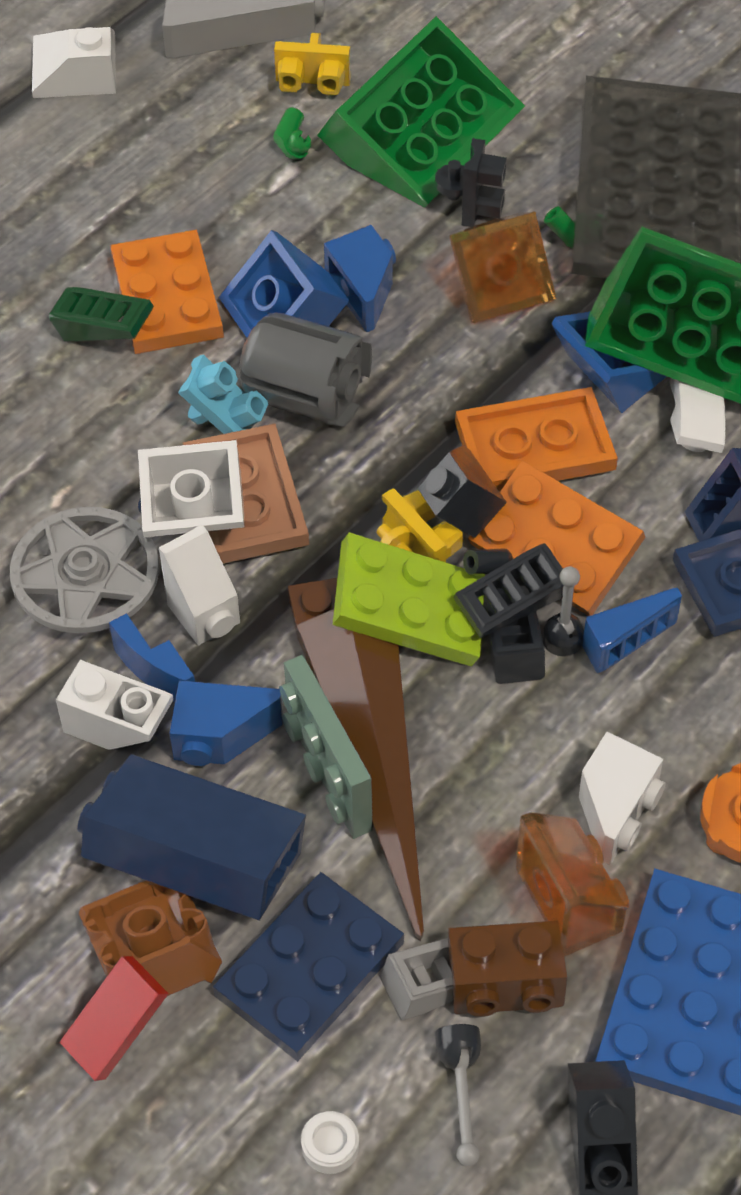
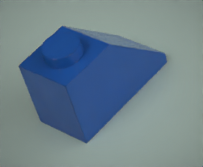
M369 225L324 243L325 270L329 272L349 299L346 305L366 333L374 330L393 284V264L396 263L395 251L389 240H382L374 227Z
M179 681L169 733L173 759L184 761L193 766H205L209 763H228L282 726L283 701L280 689Z

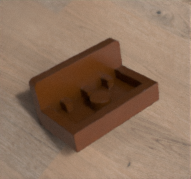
M558 920L448 928V946L453 980V1008L455 1014H471L477 1017H485L502 1011L526 1010L532 1013H541L552 1008L564 1006L567 971Z

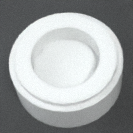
M326 1111L313 1116L306 1123L302 1131L301 1145L303 1156L309 1166L321 1173L336 1174L346 1170L354 1163L359 1152V1134L355 1124L346 1115L335 1111Z

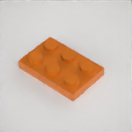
M197 229L110 245L121 295L148 299L154 306L135 339H131L135 354L224 338L223 325Z
M592 387L456 411L455 424L462 445L470 449L499 492L522 460L557 481L614 471L617 468L618 457Z
M522 460L500 491L507 503L476 538L469 536L468 540L477 549L506 548L512 553L513 559L545 543L563 569L571 566L579 571L580 581L574 586L572 606L591 616L646 538L644 531Z

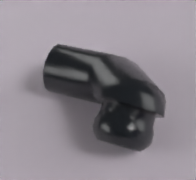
M506 548L468 550L463 558V566L468 574L487 575L511 561L513 556Z

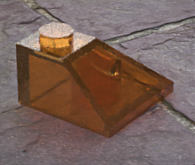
M535 211L505 216L449 235L471 323L557 299Z

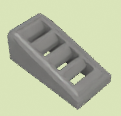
M448 938L388 954L381 973V981L401 1020L425 1014L453 1002L452 971L447 963V960H450ZM431 967L437 979L436 982L431 981L426 969Z

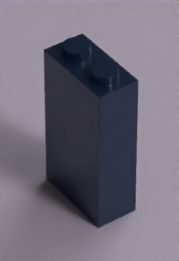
M130 754L118 772L112 771L109 773L103 785L102 793L94 803L88 802L84 806L78 820L77 830L79 833H82L81 857L260 921L301 854L306 814Z

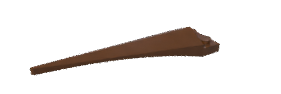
M337 578L288 586V597L296 635L307 663L371 777L372 824L413 933L421 941L424 936L399 645L333 625Z

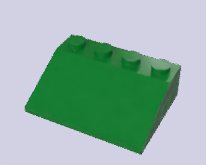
M435 16L334 112L317 136L347 166L425 208L440 193L435 186V174L438 169L448 165L451 160H458L461 165H465L470 160L472 138L485 140L486 147L525 105Z
M641 227L606 279L588 316L585 346L741 404V264Z

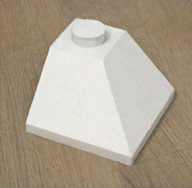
M111 27L68 29L33 36V98L116 94L115 31Z

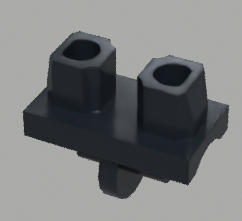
M472 138L470 160L465 165H461L458 160H451L448 165L442 166L436 172L435 186L441 194L453 201L463 196L462 226L474 228L478 215L494 218L501 217L506 189L484 186V184L503 187L507 170V157L485 154V140Z

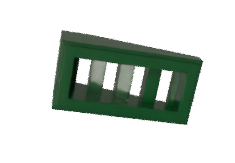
M67 287L49 313V319L64 341L135 339L154 306L148 299L87 288Z

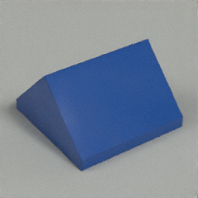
M590 312L555 317L552 326L567 355L621 413L667 377L586 347L587 324Z

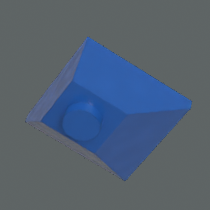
M273 230L269 232L219 296V299L247 338L257 323L271 313H284L329 326L349 302V299L328 271Z

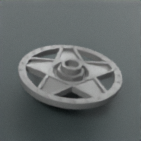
M101 507L68 509L43 519L22 537L13 552L10 563V582L14 596L21 608L38 623L51 629L69 633L101 631L110 628L109 622L126 613L129 617L133 616L145 605L152 595L159 575L157 549L151 537L143 536L142 526L133 518L121 512ZM100 521L113 525L89 536L73 522ZM46 534L51 555L23 566L28 552ZM137 541L141 543L147 556L146 576L124 562ZM27 594H58L61 617L53 615L37 606ZM102 597L129 600L113 612L91 618Z

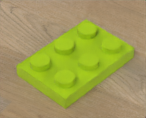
M349 532L341 542L333 625L472 667L480 658L481 638H479L453 597L455 593L485 575L468 574L462 567ZM484 595L478 597L482 605L484 601Z

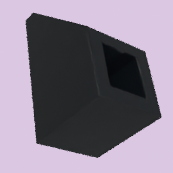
M625 1060L568 1063L569 1118L578 1195H638L635 1086Z

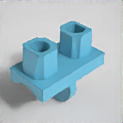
M200 355L193 359L191 373L178 393L191 404L188 417L194 423L199 425L209 420L218 430L226 434L250 429L262 420L268 406V401L257 390L247 393L242 391L236 385L238 380L236 371L227 362L223 361L213 364L205 355Z

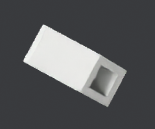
M80 660L56 698V703L64 733L110 750L150 741L173 701V694Z
M609 732L605 733L582 770L579 799L600 860L611 865L620 848L627 852L630 850L642 825L637 820L645 808L650 811L654 810L663 794L666 783L660 780L663 764L662 758Z

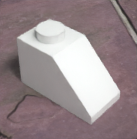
M203 525L159 547L167 605L198 646L212 638L226 635L235 625L240 623L238 595L213 541Z

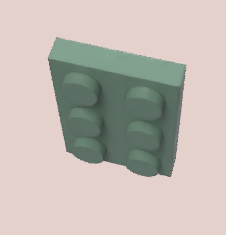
M300 655L284 662L285 684L279 686L282 700L287 709V712L282 713L284 727L292 742L300 740L307 752L303 754V758L312 780L315 783L322 780L329 794L325 795V799L332 818L337 824L344 822L352 838L355 839L372 831L371 777L304 656Z

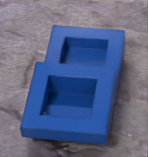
M127 613L109 622L114 651L123 663L145 684L173 694V702H175L179 681L195 682L194 675L170 640L151 649Z

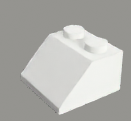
M237 440L138 450L142 530L144 537L184 534L200 525H203L207 531L244 527L245 513Z

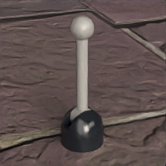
M571 566L565 567L559 576L561 583L564 585L561 612L548 619L543 633V643L546 649L554 655L563 657L571 656L580 650L584 635V629L579 618L571 613L574 586L580 581L579 571Z
M454 1024L441 1027L435 1031L436 1050L439 1060L447 1068L455 1070L461 1145L457 1149V1159L464 1166H472L479 1160L480 1153L477 1146L473 1144L466 1069L473 1066L480 1056V1029L470 1024Z

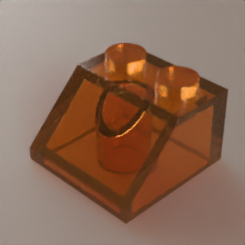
M529 812L520 817L516 869L545 921H559L564 957L623 932L626 910L629 908V899L622 883L617 878L611 879L602 865L604 857L595 837L592 834L586 836L575 818Z

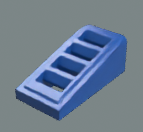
M672 588L586 618L582 647L596 673L610 668L677 623L682 598L678 588Z

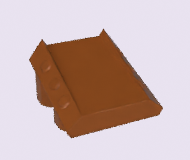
M145 880L80 908L79 916L106 976L109 975L122 956H133L169 993V996L204 980L212 984L222 964V960L213 943L207 919L203 912L196 908L192 897Z

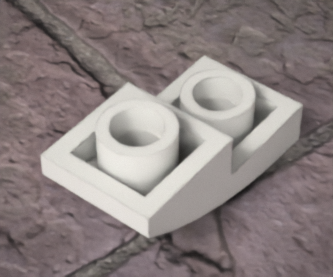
M670 378L669 383L676 403L670 422L677 444H681L686 449L694 452L709 450L722 453L725 446L724 397Z

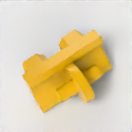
M315 32L311 33L310 43L275 42V76L281 91L297 92L301 89L302 83L317 84V88L322 94L338 95L342 86H350V46L321 44V33Z
M394 488L382 494V501L387 505V511L382 518V525L376 531V534L381 538L380 542L446 562L447 558L462 548L463 533L460 529L446 521L433 528L426 523L434 518L435 514L419 490L403 497Z

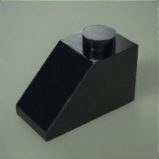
M463 445L450 451L430 471L427 478L418 487V490L437 517L474 538L479 535L507 503L470 449Z

